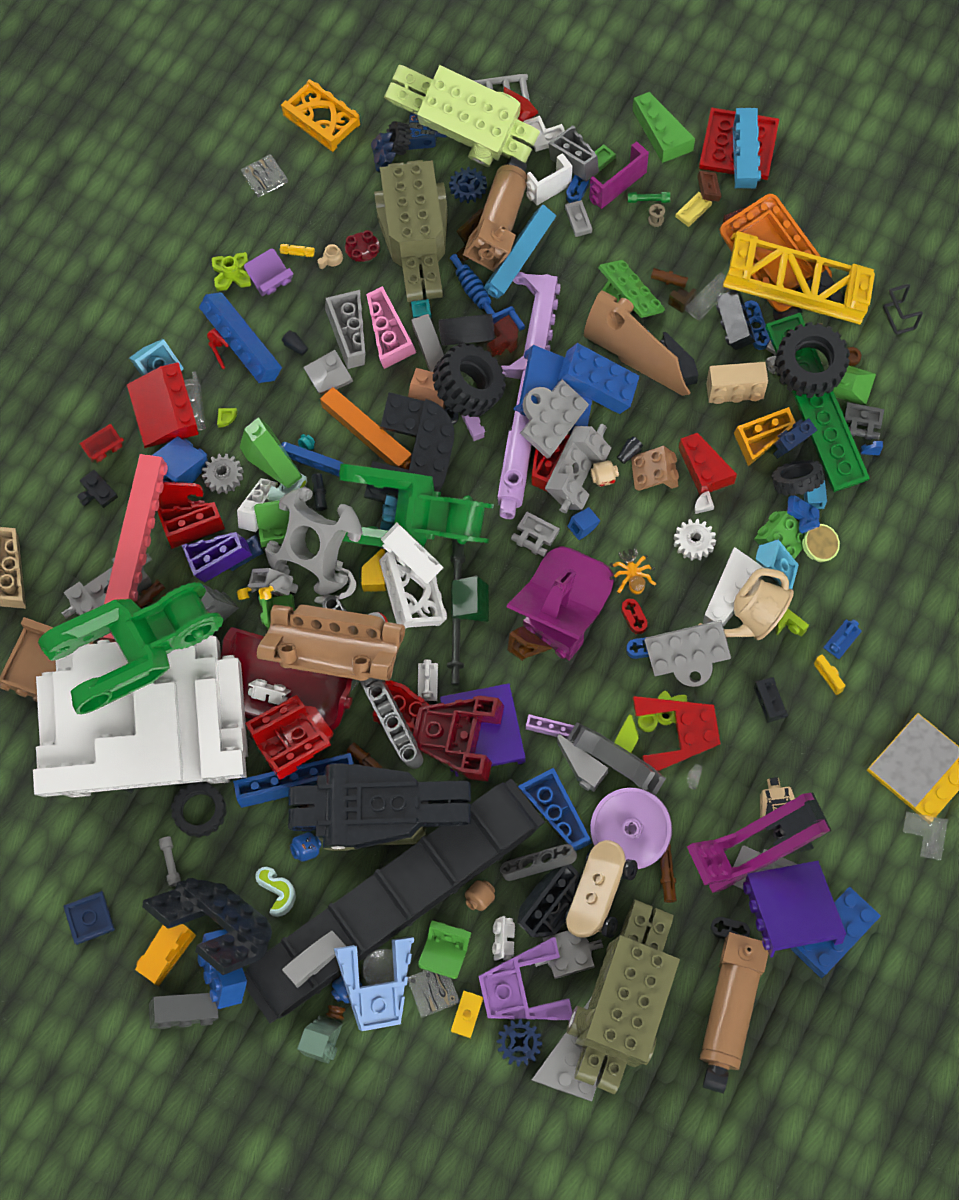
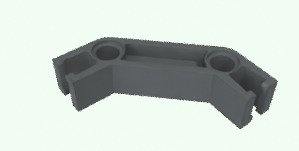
M578 722L567 740L573 742L575 747L595 756L631 779L641 789L649 790L653 795L658 793L666 779L651 765L602 734Z

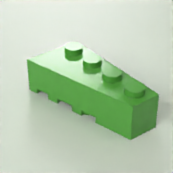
M650 92L634 98L633 112L662 163L694 150L695 138Z

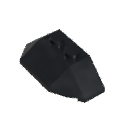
M571 864L553 869L540 880L520 906L517 923L531 937L555 935L564 924L566 912L571 907L579 885L580 874Z

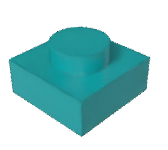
M429 299L411 301L413 319L429 314L431 318Z

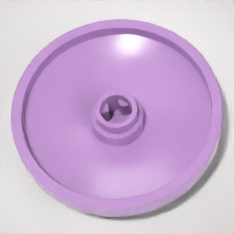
M623 788L608 794L597 805L591 819V837L594 846L604 840L616 842L622 847L625 859L635 860L638 869H641L658 861L666 852L672 837V821L667 808L658 797L642 789Z

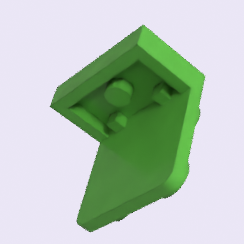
M279 500L260 503L254 506L261 547H266L270 540L276 541L278 544H282L284 541L290 512L289 509L288 511L279 509Z
M787 511L774 512L769 516V521L758 530V534L754 538L758 544H766L779 539L795 559L803 549L802 540L805 534L799 532V522L793 516L789 515Z
M432 920L428 938L418 963L419 968L456 979L469 947L471 932Z

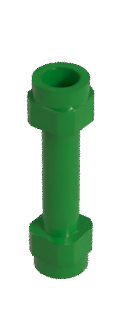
M628 192V203H637V201L670 203V192H661V194Z

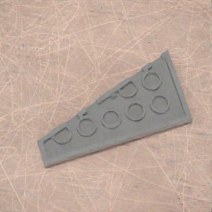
M590 1000L588 1001V1003H587V1004L585 1005V1007H584V1008L587 1009V1010H588V1007H589V1002H590ZM566 1032L531 1081L592 1102L597 1079L592 1086L574 1078L582 1046L575 1044L577 1037Z

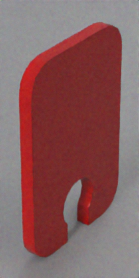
M163 482V491L159 494L158 499L159 508L162 507V509H173V506H180V508L191 507L192 504L205 503V501L201 500L191 501L188 499L187 496L189 495L203 497L202 487L195 483Z

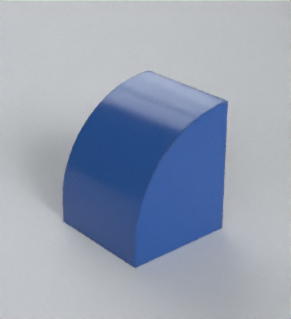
M588 507L572 516L567 527L580 540L591 533L600 523V520Z

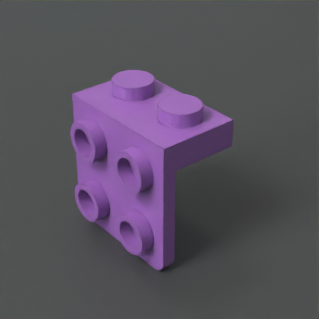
M269 249L244 265L245 271L261 296L265 294L270 295L280 285L285 286L292 281L293 272L290 268L286 269L274 249Z

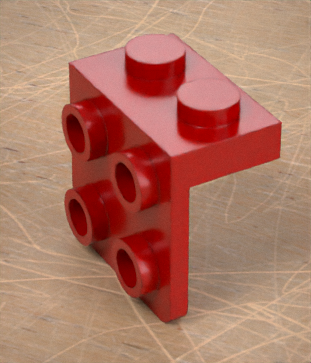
M109 424L79 444L91 462L96 460L98 463L106 458L107 452L112 451L114 453L122 448L124 439L120 438L112 424Z

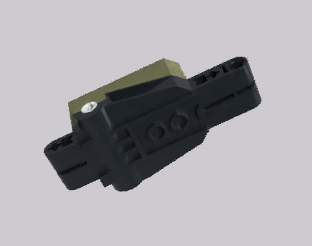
M355 764L326 765L325 775L317 776V786H294L289 788V807L294 809H289L288 829L294 831L316 830V836L323 843V848L332 851L360 849L374 845L416 844L426 834V827L465 826L471 824V805L468 804L471 802V782H418L409 772Z

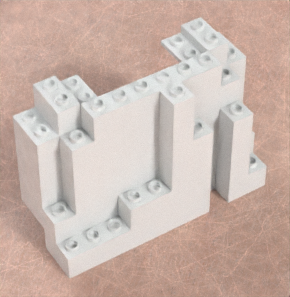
M211 635L201 643H197L189 648L175 649L167 654L170 668L153 683L95 711L82 715L77 714L72 707L70 691L84 681L101 677L128 664L117 643L110 642V640H99L97 644L88 643L79 647L70 655L56 660V672H44L42 676H36L40 746L36 747L37 769H33L34 794L41 797L65 795L72 798L91 796V792L204 781L210 784L230 782V779L247 777L245 757H248L242 668L239 659L234 658L233 655L223 656L221 659L220 642L216 636Z

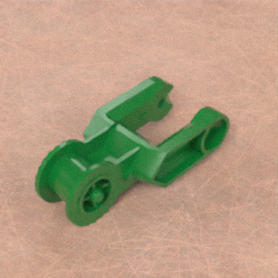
M340 463L339 475L342 481L374 485L377 488L389 487L399 489L394 524L397 522L423 548L427 539L434 540L435 535L457 539V542L461 545L466 544L467 541L489 544V539L482 538L481 532L485 508L494 509V504L473 501V498L469 495L464 496L463 499L443 497L441 492L434 491L432 476ZM361 526L363 534L358 542L349 540L348 532H346L342 540L383 547L384 542L381 538L389 530L378 529V527Z
M199 582L181 585L179 588L168 592L157 603L143 609L132 599H116L44 633L40 637L38 644L51 661L64 658L79 647L111 633L128 664L101 677L84 681L73 688L70 692L72 707L79 715L90 713L153 683L170 668L167 654L175 649L189 648L197 643H201L213 635L215 631H218L219 627L222 626L223 618L219 613H208L201 599L206 593L204 585Z

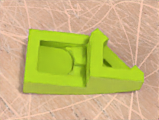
M631 714L627 717L614 742L632 753L639 740V733Z

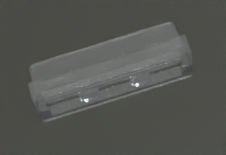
M720 272L686 306L685 311L699 321L718 302L716 297L730 290L729 288L722 287L726 276Z
M195 371L192 372L193 379L184 380L197 428L198 430L206 429L201 387Z

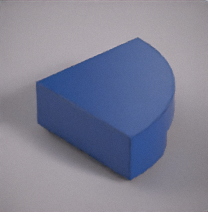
M873 441V444L868 446L864 444L861 447V454L880 455L883 441Z

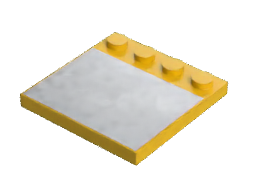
M917 713L866 771L930 824L959 791V746Z

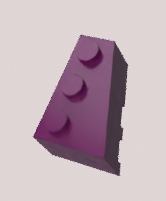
M526 617L523 621L525 628L553 647L552 649L562 659L566 658L570 661L583 645L584 634L578 640L529 617Z

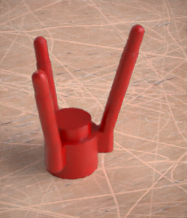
M214 328L207 334V338L210 341L208 345L212 348L221 368L225 369L216 346L221 347L224 345L228 347L229 345Z

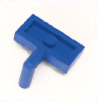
M797 496L788 497L787 513L799 520L800 533H806L820 526L819 509Z

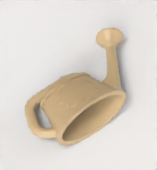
M760 568L752 573L734 600V614L743 624L735 629H724L726 637H754L756 640H761L772 631L788 609L794 591L789 589V580L784 572ZM761 576L778 578L781 581V587L758 578Z

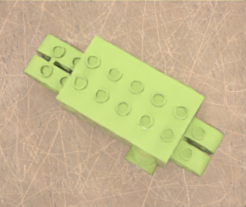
M398 65L392 81L395 83H390L384 96L386 100L417 115L419 124L472 147L468 157L483 166L490 167L493 158L498 161L501 155L507 158L514 156L524 163L527 162L532 151L529 146H534L540 131L518 120L520 114V103L518 100L506 93L496 92L441 65H439L434 79L403 65Z

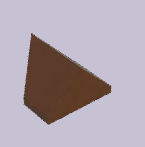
M524 626L513 630L509 634L507 650L522 661L525 658L553 648Z

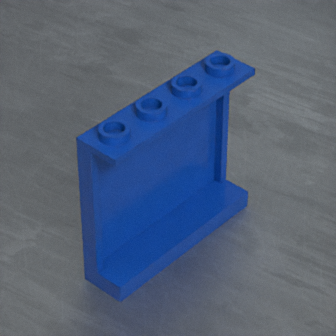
M532 345L525 351L524 358L528 361L520 402L514 407L515 411L520 412L524 416H526L523 410L525 395L536 387H545L552 391L558 384L557 381L565 359L563 356ZM580 393L578 394L589 406L571 428L570 434L575 426H588L592 400ZM531 396L532 402L534 404H537V398L535 396Z

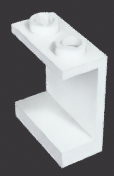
M563 153L557 156L556 172L539 182L531 172L527 173L526 195L530 201L533 200L536 206L569 187L572 181V165Z

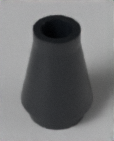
M291 330L281 340L284 346L299 353L301 356L309 349L298 334Z
M632 436L631 439H627L617 459L625 464L642 451L643 444Z

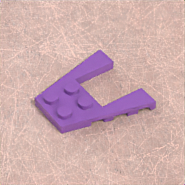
M555 937L479 975L488 1018L570 1020L572 1009L569 999L528 1008L519 968L560 958Z

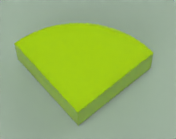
M237 408L218 409V428L225 427L235 420L238 413Z

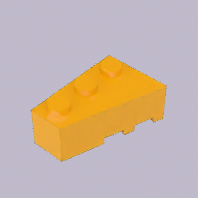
M789 407L736 428L734 435L748 466L775 445L774 443L779 439L778 435L786 429L788 432L793 429L792 425L796 422Z
M184 924L170 929L162 925L145 954L137 961L135 970L159 987L196 935Z

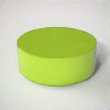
M655 714L638 717V727L642 731L651 732L657 727L658 719Z

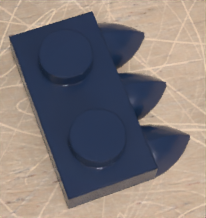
M391 132L379 133L371 142L376 171L380 172V167H386L388 164H391L396 152H391L394 142H389L392 136Z

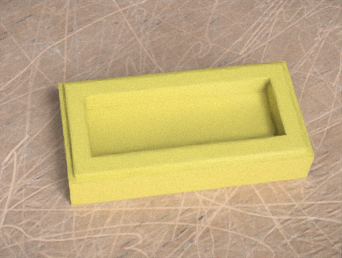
M698 192L676 213L675 217L689 227L712 205V201L702 199L701 193Z

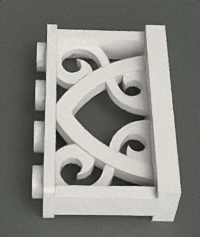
M386 552L379 562L396 623L404 625L405 629L408 627L440 626L447 619V612L442 603V595L438 589L436 576L426 584L421 578L416 579L410 573L412 569L408 565L397 564L396 558L398 556L394 552ZM410 578L424 589L418 602L411 594L404 591V587L408 584ZM428 607H430L433 617L426 616L422 612L421 608L424 612L430 613V611L428 610ZM417 612L420 618H412V615Z

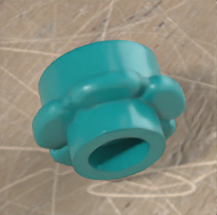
M302 434L298 440L299 447L307 450L314 449V439L310 435Z

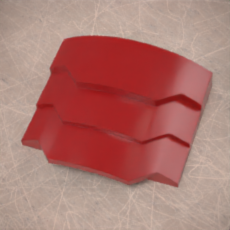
M297 695L245 723L258 749L279 780L297 771V766L313 758L314 754L331 745L329 741L333 736V731L317 708L304 706Z

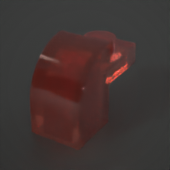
M507 315L494 324V333L497 338L487 344V349L492 357L502 354L505 349L512 353L518 345L517 325Z

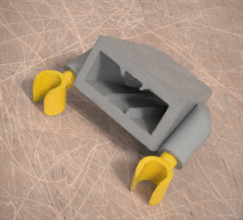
M271 568L252 569L248 587L239 589L237 595L239 600L250 598L248 591L253 593L259 590L260 599L268 600L272 598L271 594L277 596L295 595L298 585L292 583V576Z

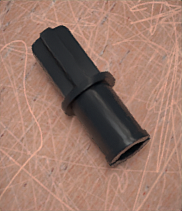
M317 473L312 475V492L315 498L316 510L324 511L328 508L325 495L327 491L324 489L322 474Z

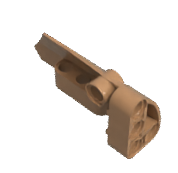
M603 290L600 291L589 313L584 337L617 355L621 362L682 396L689 395L691 392L683 380L678 358L630 314L634 309L632 302L626 298H621L617 303L616 297Z

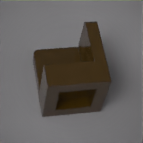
M680 288L678 292L673 290L669 295L668 304L684 313L695 300L697 290L693 288L690 293L683 288Z

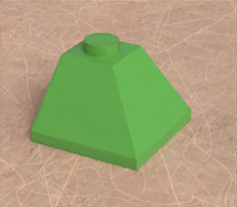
M848 366L840 384L833 389L836 398L866 406L876 374Z

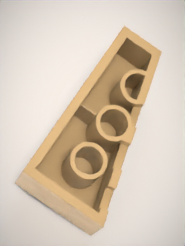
M0 527V606L26 609L19 536L15 528Z

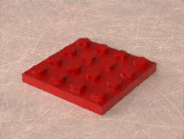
M711 108L699 169L734 174L732 129L735 111ZM758 115V141L760 143L758 152L760 166H758V170H761V179L768 180L779 119Z

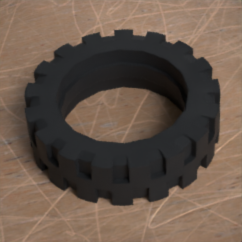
M813 460L786 463L782 467H778L772 475L775 491L785 496L791 494V496L796 494L802 495L805 492L814 491L813 489L819 488L820 484H823L825 480L822 465L818 461L813 462Z
M196 782L194 785L192 783L188 784V787L182 788L179 791L180 793L174 797L175 801L171 806L172 818L179 829L189 836H196L198 838L204 835L209 836L211 832H216L219 829L220 824L224 823V817L227 814L224 798L215 787L208 783ZM200 794L212 798L215 803V812L210 821L196 826L191 825L185 820L183 808L188 799Z

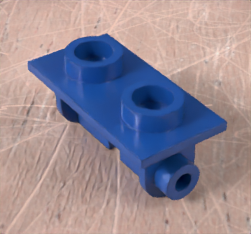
M846 619L823 648L837 659H840L862 632L858 628L859 623L856 620L848 621Z

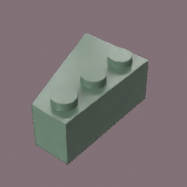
M319 1015L318 1019H315L313 1023L305 1027L297 1049L307 1057L329 1064L330 1059L334 1060L337 1048L335 1045L343 1023Z

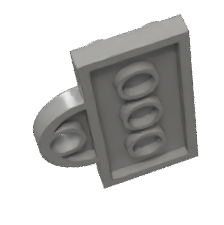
M563 379L558 382L552 391L545 387H536L529 391L523 399V410L529 422L520 434L546 458H549L589 404ZM531 396H535L537 398V404H534L532 402Z
M722 620L645 638L654 676L674 672L676 678L687 686L695 687L704 684L712 674L713 663L731 659ZM697 671L700 673L701 678L693 680L690 677V673Z

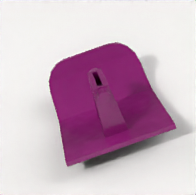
M556 547L546 554L530 582L507 604V608L579 640L605 605L614 585V574L610 567L601 561L568 547Z

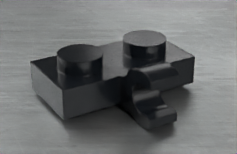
M95 470L79 480L81 485L87 490L77 496L83 506L88 505L95 499L102 508H105L118 498L113 489Z

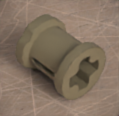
M654 204L650 207V216L648 217L650 225L659 227L664 222L665 208L661 204Z

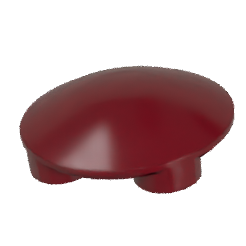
M366 230L348 236L346 238L345 251L351 259L365 262L377 256L380 251V243L371 231Z

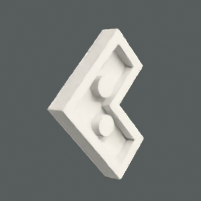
M540 116L524 120V123L540 131L533 146L535 152L549 148L548 143L565 131L562 124L546 129Z

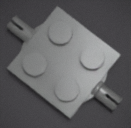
M568 930L543 938V942L552 937L556 938L560 958L535 963L536 967L548 963L552 969L554 979L594 968L591 957L592 950L603 948L601 939L589 943L587 938L576 937Z

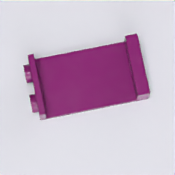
M636 141L631 145L630 163L606 183L601 184L592 176L590 178V201L602 209L646 174L649 152Z

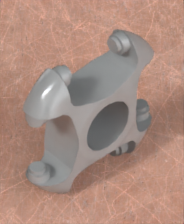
M307 487L297 488L285 494L279 500V509L284 511L289 509L290 512L287 532L281 548L276 541L270 540L265 548L266 556L273 570L287 575L290 572L289 566L286 565L287 561L297 563L310 570L319 579V582L314 586V591L319 595H327L347 584L348 574L344 572L335 574L338 551L346 532H348L349 540L354 542L360 540L363 534L361 524L353 508L345 504H340L337 512L340 517L338 522L324 518L310 509L305 503L313 495L311 489ZM309 527L316 531L320 539V549L316 556L308 550L305 542L306 532Z

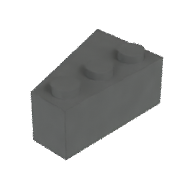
M574 125L548 143L550 160L556 163L557 156L563 153L572 165V173L583 180L588 181L592 176L599 173L597 155L588 143L586 144L583 141V137L577 133Z
M204 585L206 593L201 601L208 613H219L224 621L239 609L225 592L220 593L217 589L212 590Z
M210 993L153 997L149 1003L150 1029H165L171 1026L189 1027L195 1023H200L201 1026L212 1025L213 1021L218 1019V1009L216 1003L212 1002Z

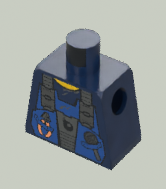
M410 112L409 126L411 127L410 130H412L410 134L412 139H410L411 144L408 145V150L433 148L436 146L437 137L447 138L446 135L419 124L418 116Z

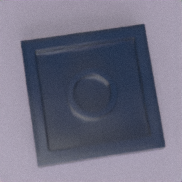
M103 891L63 906L76 945L115 930Z

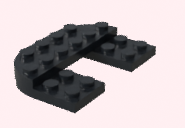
M389 392L380 429L416 437L410 467L407 470L372 461L371 468L432 476L434 491L440 492L446 478L454 443V426L451 418L440 405L431 400L425 399V401ZM367 484L364 498L385 503L386 495H392L398 499L399 489L389 487L377 488L374 485Z
M188 878L177 882L176 889L143 900L142 907L168 929L208 915L228 932L227 934L198 944L195 951L222 975L259 961L268 951L272 929L267 918L240 898V896L228 889L225 884Z

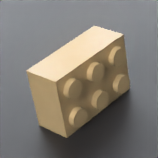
M766 363L710 366L706 382L708 402L721 404L730 401L738 403L743 400L759 401L764 399L768 384Z

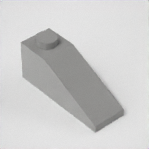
M559 734L557 744L576 779L579 781V785L587 791L590 789L594 792L607 775L608 767L585 751L575 747L572 742Z

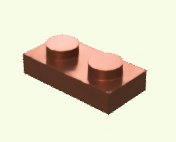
M699 171L697 177L702 199L719 202L721 192L716 173Z

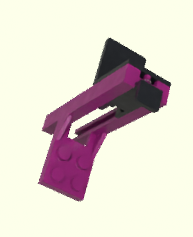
M805 793L733 834L715 840L692 843L687 848L704 885H709L712 893H715L746 878L748 873L757 872L788 854L814 849L811 842L832 830L814 793ZM765 828L767 831H774L772 835L774 839L777 838L778 840L773 842V848L738 867H731L725 851Z

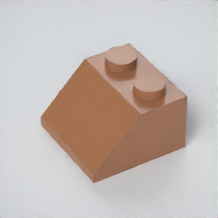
M416 368L410 383L408 397L422 401L428 399L445 409L444 401L439 399L437 396L438 392L434 389V373Z

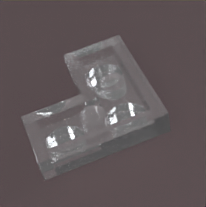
M906 812L903 832L923 836L920 856L942 860L948 819Z

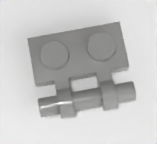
M526 512L517 526V529L522 532L521 536L514 533L511 540L515 541L520 547L524 546L532 550L531 553L544 557L547 550L542 548L543 543L551 546L560 532V528ZM528 536L537 539L536 543L527 540Z

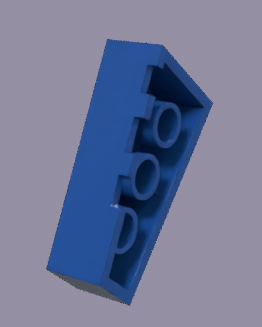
M554 768L518 786L534 807L563 840L573 846L575 851L592 843Z

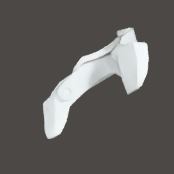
M337 560L335 570L348 574L349 586L346 592L336 596L338 599H343L353 594L356 588V581L351 571L342 568L343 562ZM332 595L318 596L314 602L323 605V601Z

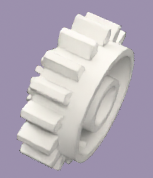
M689 519L687 525L682 522L681 528L677 527V534L674 535V540H676L674 547H678V554L682 553L684 555L683 558L689 557L691 561L694 558L701 560L702 556L707 558L709 552H713V546L716 543L714 539L716 534L710 533L712 527H705V521L699 524V519L695 523ZM692 538H695V539L698 540V542H697V541H696V542H695V541L693 542V540H691V539H692Z

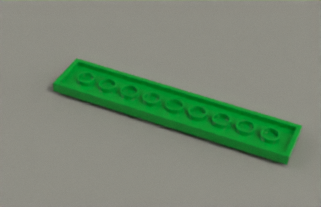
M801 313L765 325L776 353L783 337H786L788 331L794 330L800 324L803 327L805 326ZM803 348L795 353L797 363L804 370L812 373L825 371L816 349ZM792 390L803 420L805 421L809 418L817 429L810 437L833 492L868 481L870 479L834 392L832 391L828 394L825 392L821 397H817L814 394L812 398H807L806 394L798 396L796 395L797 392Z

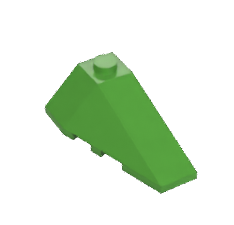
M258 417L244 429L240 449L250 463L287 488H290L302 478L299 470L269 425Z

